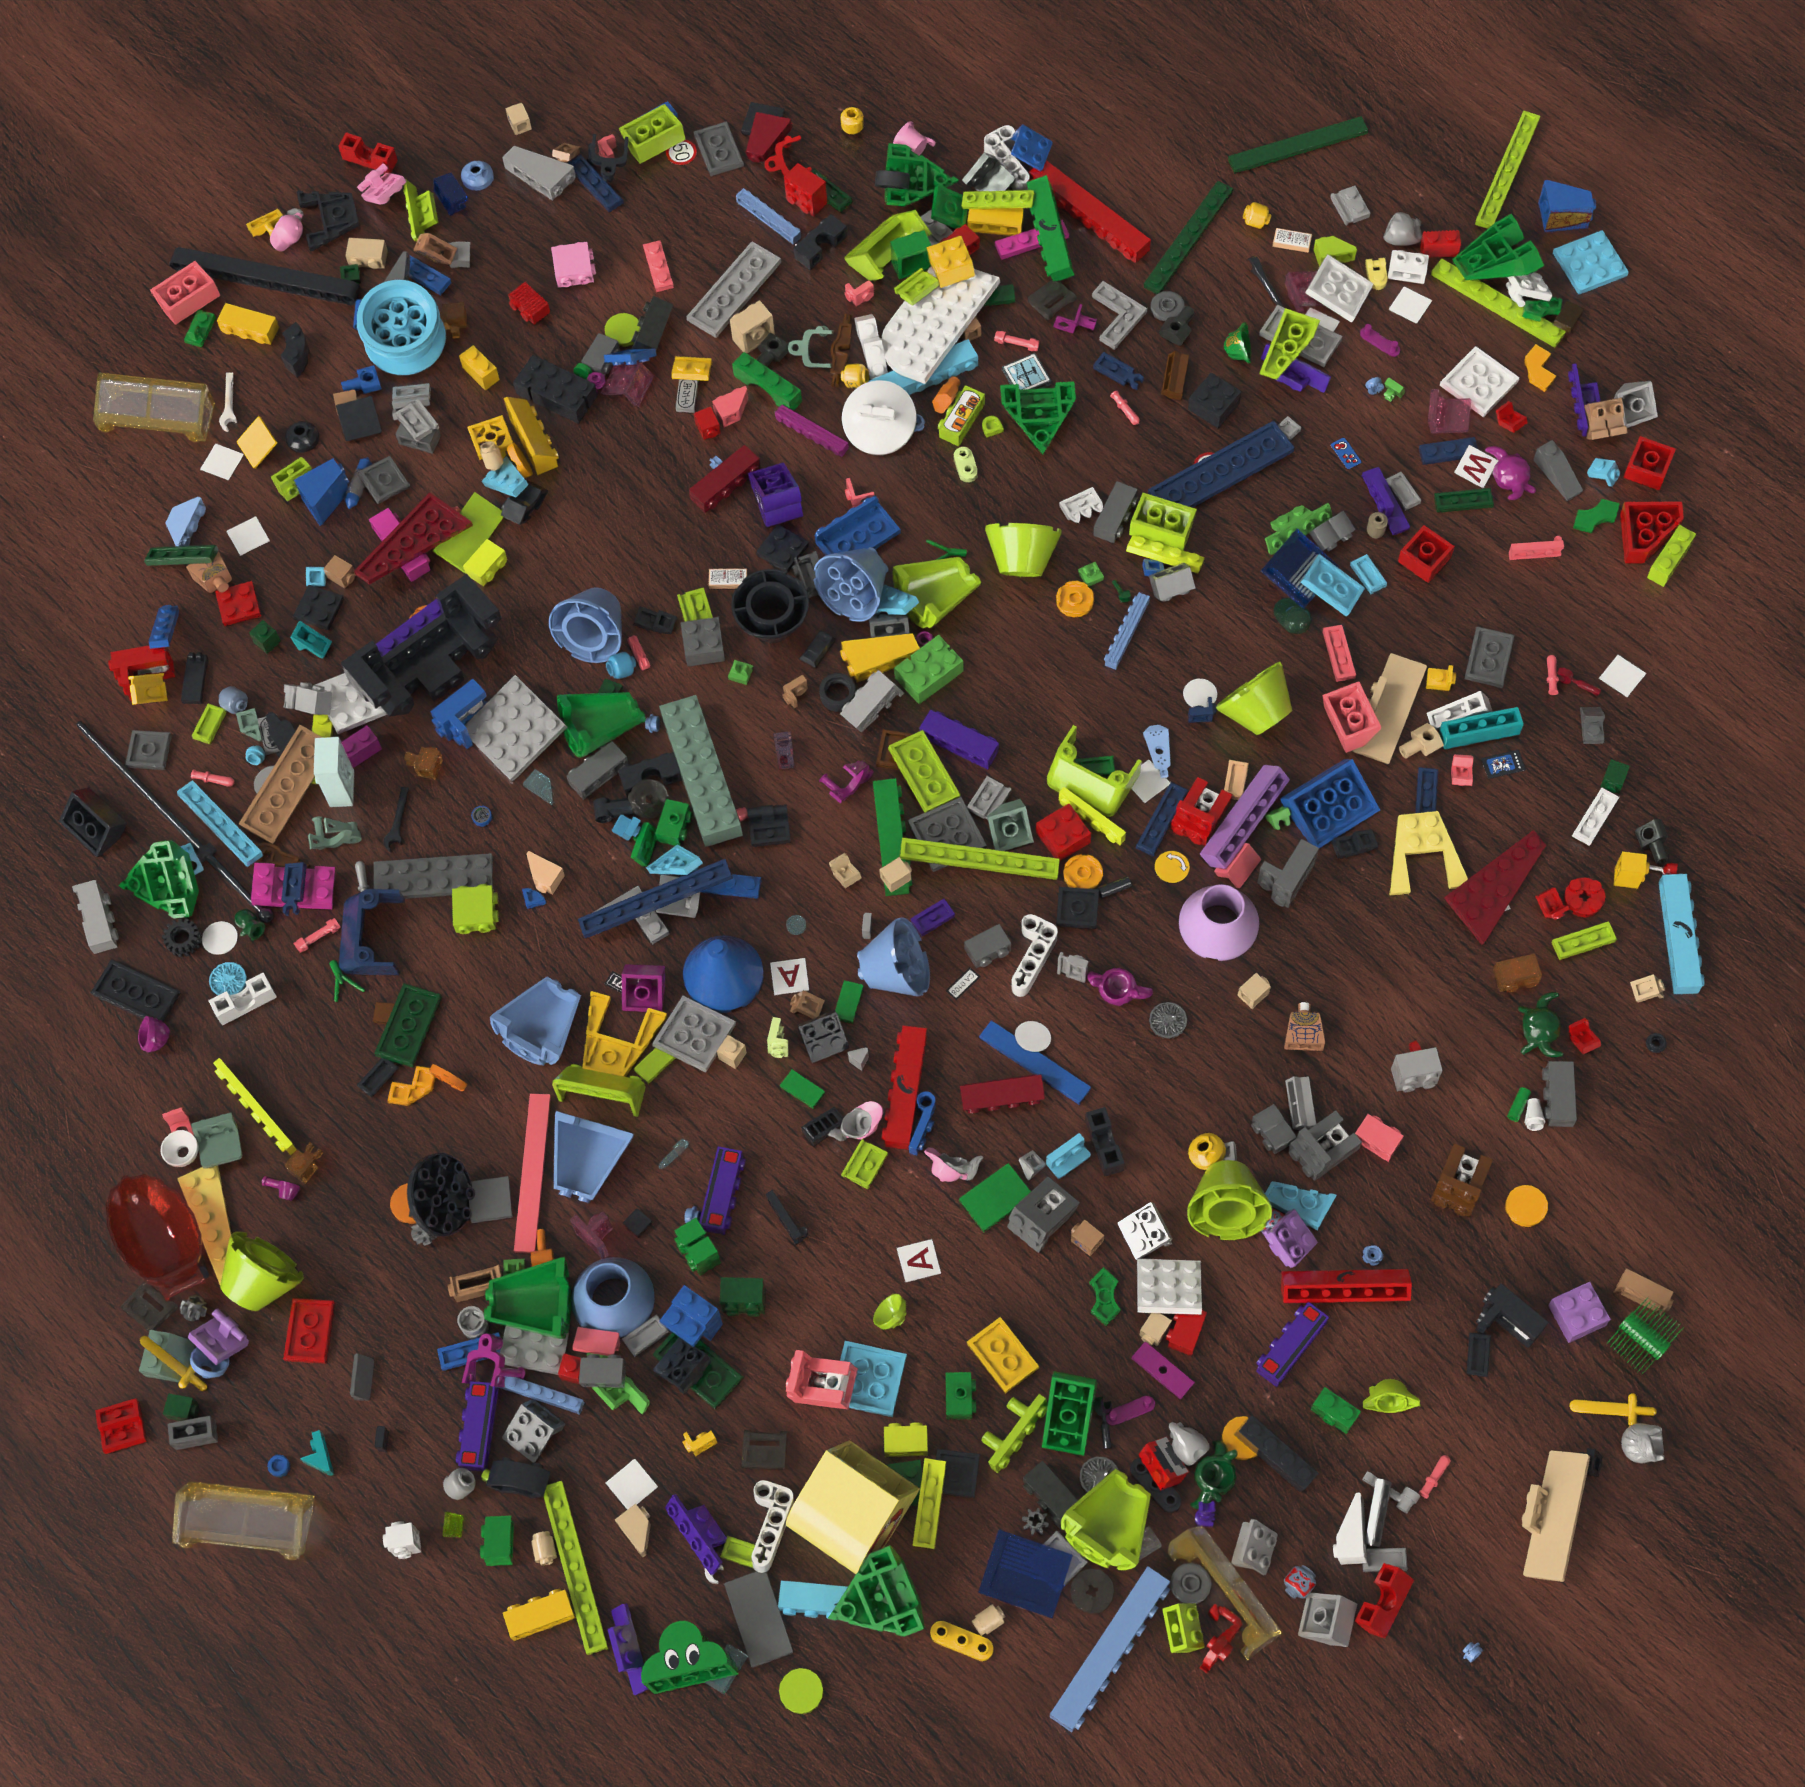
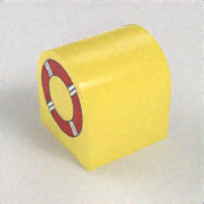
M849 1440L826 1450L791 1508L786 1526L854 1574H857L871 1552L885 1547L920 1488Z

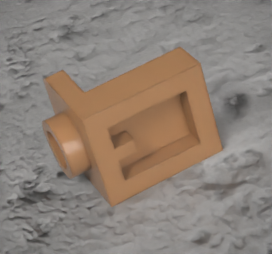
M801 675L783 686L784 694L782 696L788 705L791 704L793 708L798 707L795 696L802 695L808 689L805 677Z
M803 990L792 997L790 1012L795 1013L798 1011L812 1019L819 1016L825 1000Z

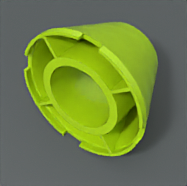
M998 523L985 526L999 572L1008 576H1042L1062 533V530L1057 528V531H1053L1051 526L1009 523V525L1000 526Z
M1281 662L1275 663L1256 675L1249 682L1240 686L1218 703L1216 709L1256 735L1261 734L1292 712Z
M1223 1160L1213 1163L1206 1169L1188 1205L1187 1216L1191 1226L1207 1237L1211 1234L1220 1236V1240H1238L1250 1237L1266 1227V1222L1272 1217V1207L1264 1191L1245 1164L1234 1160Z
M234 1232L229 1238L220 1285L223 1293L233 1302L248 1310L259 1311L302 1282L304 1279L303 1272L300 1271L298 1273L295 1269L297 1264L280 1249L259 1237H256L254 1240L246 1237L247 1233Z

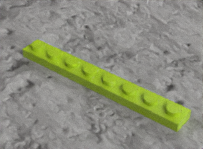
M1523 111L1477 216L1475 225L1488 229L1496 222L1539 123V115Z
M1441 259L1431 272V275L1554 348L1566 333V331L1554 326L1553 323L1543 317L1540 322L1522 317L1523 307H1519L1512 299L1478 279L1465 280L1458 268L1444 259Z
M902 838L900 859L1053 880L1058 878L1059 859L909 838Z
M562 1481L546 1486L544 1500L586 1654L590 1655L608 1649L564 1484Z

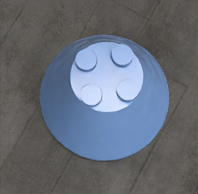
M862 548L829 554L822 557L814 567L816 578L813 579L815 588L823 602L839 616L843 614L849 617L851 621L861 622L870 619L877 612L888 567L874 548Z
M903 917L893 920L863 950L858 951L857 955L860 963L858 975L861 980L864 979L870 989H879L911 996H922L924 992L928 991L930 969L926 951L922 952L918 942L921 941L920 935L909 920Z

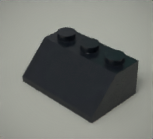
M89 787L71 792L59 820L96 857H100L121 838L127 822Z

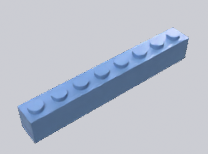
M1150 1567L1146 1568L1050 1713V1718L1070 1732H1073L1074 1728L1080 1729L1085 1721L1084 1713L1087 1709L1091 1711L1098 1701L1095 1697L1099 1690L1101 1692L1105 1691L1110 1683L1107 1678L1111 1672L1116 1674L1122 1665V1662L1119 1660L1123 1654L1128 1655L1134 1646L1132 1640L1136 1635L1140 1637L1145 1630L1146 1625L1144 1622L1147 1617L1152 1619L1159 1608L1156 1606L1160 1598L1164 1600L1171 1590L1168 1588L1169 1580Z

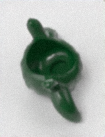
M1550 992L1541 996L1535 1008L1518 1007V1011L1525 1014L1523 1016V1031L1528 1042L1521 1049V1054L1524 1055L1538 1046L1540 1051L1547 1057L1557 1058L1563 1056V1052L1553 1050L1550 1045L1560 1036L1562 1025L1560 1017L1557 1013L1548 1009V1004L1551 1000L1558 997L1559 993Z
M1212 1441L1216 1448L1214 1455L1202 1458L1197 1464L1194 1478L1201 1489V1493L1196 1501L1190 1504L1194 1509H1199V1502L1211 1503L1213 1498L1216 1502H1221V1495H1225L1234 1487L1237 1476L1232 1460L1237 1457L1238 1452L1237 1450L1228 1452V1448L1223 1441Z

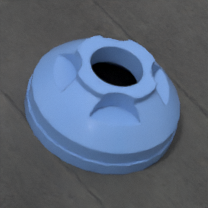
M472 161L463 167L461 179L465 187L477 191L487 188L492 183L494 174L492 168L486 162ZM473 167L481 168L477 173L471 172Z
M196 1347L191 1353L190 1364L193 1370L203 1378H214L225 1373L229 1366V1358L215 1365ZM208 1366L212 1369V1371H206L201 1367Z

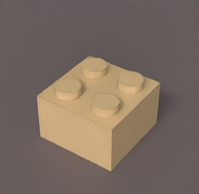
M760 300L755 304L749 305L747 309L735 314L730 319L732 339L742 352L749 353L757 348L769 333L775 335L773 315Z

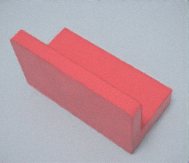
M1244 843L1226 869L1216 868L1214 872L1218 877L1229 878L1236 888H1241L1261 861V858L1249 843Z
M578 1327L573 1343V1351L605 1356L614 1355L615 1351H619L620 1336L617 1332Z

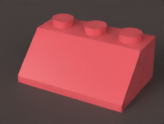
M196 261L150 290L165 314L175 325L220 296L215 282Z
M1360 682L1322 695L1326 713L1346 753L1365 746L1381 729V725Z

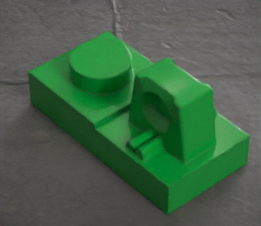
M197 310L184 338L185 343L202 347L216 320L215 314Z
M643 822L637 836L633 837L636 843L631 858L641 866H648L657 840L655 835L657 829L649 822Z

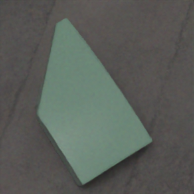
M253 708L236 713L241 733L262 742L256 709Z

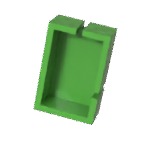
M937 635L910 655L911 660L906 658L894 667L895 679L918 704H921L964 672L963 660L953 649L950 650V646L940 635Z

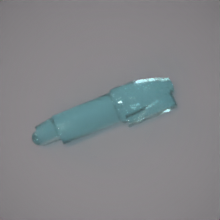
M684 1139L678 1141L673 1146V1150L662 1159L659 1168H665L680 1156L687 1148L689 1142Z

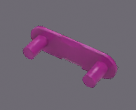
M1366 324L1361 329L1360 336L1389 356L1395 357L1399 355L1400 347L1397 341H1390L1381 336L1378 332L1371 329L1372 326L1370 324Z
M1143 1396L1112 1409L1109 1415H1106L1109 1425L1115 1426L1148 1413L1154 1409L1155 1401L1150 1396Z

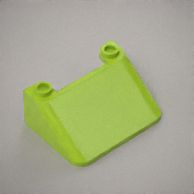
M576 1064L566 1067L552 1083L560 1102L564 1101L566 1091L629 1103L633 1116L636 1117L639 1115L646 1088L644 1082L641 1081L642 1079L637 1076L623 1077L583 1069Z

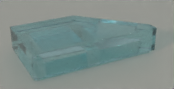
M534 769L523 782V785L552 805L554 802L551 780Z

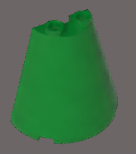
M629 692L557 695L559 718H562V722L567 726L563 733L570 749L577 757L588 755L646 721L644 712L638 708L636 699H633Z
M565 1257L489 1280V1288H486L485 1291L486 1301H489V1306L484 1309L485 1321L557 1339H565L566 1334L564 1335V1333L569 1332L571 1322V1286H569L566 1278L570 1275Z

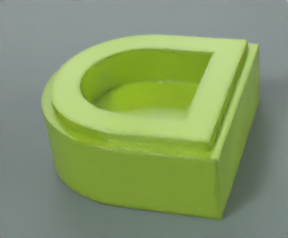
M988 416L983 420L982 429L986 438L1004 432V428L997 417Z

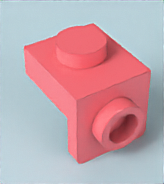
M611 134L598 141L599 156L615 158L612 149L616 148L617 145L615 136Z
M870 281L865 282L856 289H853L849 283L845 285V296L856 307L863 302L869 301L874 296V287Z
M1456 754L1453 756L1451 767L1452 784L1472 786L1473 756Z

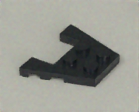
M296 191L300 208L319 204L324 230L306 234L310 252L360 226L352 193L329 192V194H319L316 191H312V193Z

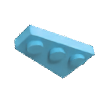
M506 456L503 459L504 463L501 465V468L488 472L482 483L485 487L517 497L528 486V483Z
M677 844L646 868L650 874L688 875L698 870L703 862L697 855Z
M1273 1181L1265 1192L1272 1207L1285 1214L1289 1210L1295 1209L1304 1223L1315 1230H1318L1336 1198L1335 1194H1321L1316 1190L1298 1189L1297 1186Z

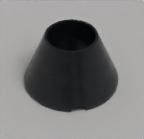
M765 569L754 572L742 580V583L733 593L731 606L735 621L745 632L766 643H779L787 639L802 624L808 612L809 600L807 591L799 579L792 577L783 570ZM769 608H778L785 611L784 615L774 620H765L758 617L759 613Z

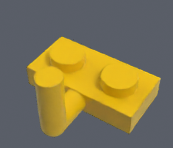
M276 209L247 223L246 226L253 237L260 236L266 231L271 236L276 223L283 215L279 209Z

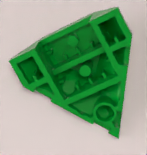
M888 144L886 170L910 174L909 189L885 188L886 205L907 206L933 194L934 188L937 185L946 188L959 182V180L954 176L950 177L944 173L942 168L924 156H918L912 152V148L909 146Z
M1056 382L1055 388L1019 390V384L1000 385L1001 404L1043 455L1076 401L1075 383Z
M172 840L154 842L150 846V850L141 857L128 873L127 878L119 884L120 888L134 892V896L153 907L167 911L168 915L172 918L192 916L199 893L189 853Z
M891 1545L871 1552L838 1604L827 1618L846 1621L849 1624L882 1632L884 1630L903 1637L925 1628L921 1601L904 1561Z

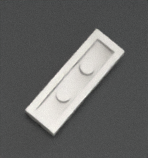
M1601 788L1572 837L1590 846L1619 797Z

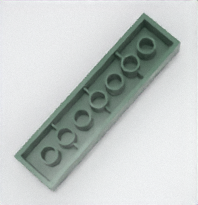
M693 695L659 706L705 847L743 836L741 825L697 696Z

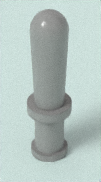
M358 861L355 864V869L359 882L358 891L362 892L370 889V886L367 885L365 864L362 861Z

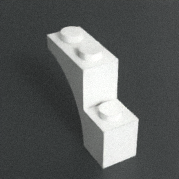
M870 314L854 318L857 334L869 370L870 380L888 373L883 344L878 335L875 317Z

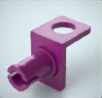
M1080 304L1074 321L1057 316L1053 327L1069 333H1074L1075 327L1078 325L1094 330L1097 319L1081 315L1082 304ZM1059 322H1065L1069 326H1062Z

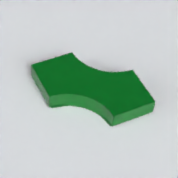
M1552 296L1550 301L1527 300L1523 306L1522 317L1540 322L1541 318L1546 315H1558L1561 311L1562 299Z
M1601 499L1599 504L1592 509H1578L1573 529L1592 533L1594 528L1601 523L1615 522L1620 503Z
M1103 1267L1089 1284L1093 1287L1096 1294V1303L1091 1313L1107 1327L1121 1312V1309L1114 1299V1290L1119 1280Z

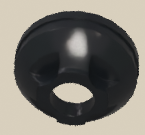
M298 421L288 427L285 433L286 443L295 452H308L318 444L319 432L312 423ZM298 428L305 429L302 435L295 434Z

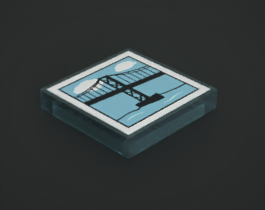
M1035 353L1002 366V371L1009 383L1019 384V390L1041 389L1051 385V379Z

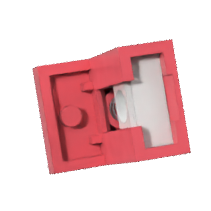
M796 1350L795 1356L791 1360L790 1376L786 1381L787 1397L795 1403L849 1409L858 1368L851 1362L813 1358L804 1351ZM838 1381L837 1386L833 1388L834 1383Z

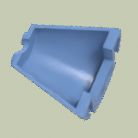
M545 977L493 1013L490 1017V1022L495 1034L498 1035L500 1033L504 1038L502 1043L516 1055L534 1064L544 1066L545 1063L553 1065L561 1057L581 995L573 989L564 990L559 981Z
M556 1111L554 1189L560 1190V1195L570 1198L572 1194L578 1195V1200L590 1203L632 1141L634 1134Z

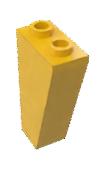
M912 633L841 642L842 650H840L843 661L847 660L849 666H847L850 676H854L856 682L868 679L871 674L876 673L878 670L883 673L893 669L906 658L911 660L910 655L920 648Z

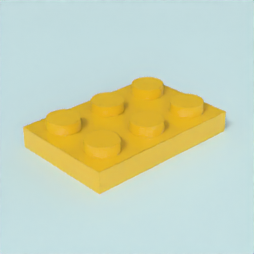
M1001 1317L967 1341V1345L1005 1394L1039 1369L1038 1364Z

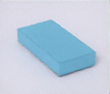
M1367 554L1350 563L1351 568L1370 594L1387 586L1386 580Z

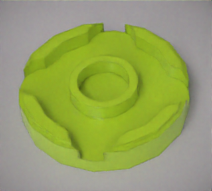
M627 313L612 316L605 325V336L617 340L619 346L622 347L633 345L634 342L631 340L635 330L639 331L640 328L637 326L638 319Z
M799 1668L792 1670L784 1676L780 1683V1699L786 1709L793 1713H809L816 1709L822 1700V1682L817 1674L809 1669Z

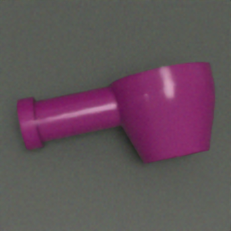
M264 1176L262 1179V1186L279 1189V1198L292 1201L300 1189L299 1185L275 1180L268 1176Z

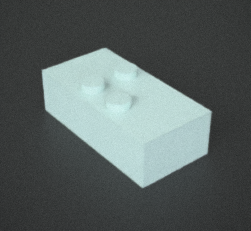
M315 738L314 776L316 784H319L330 807L353 806L354 769L340 738Z

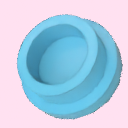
M251 746L247 749L246 760L250 764L258 765L264 761L265 752L262 747Z

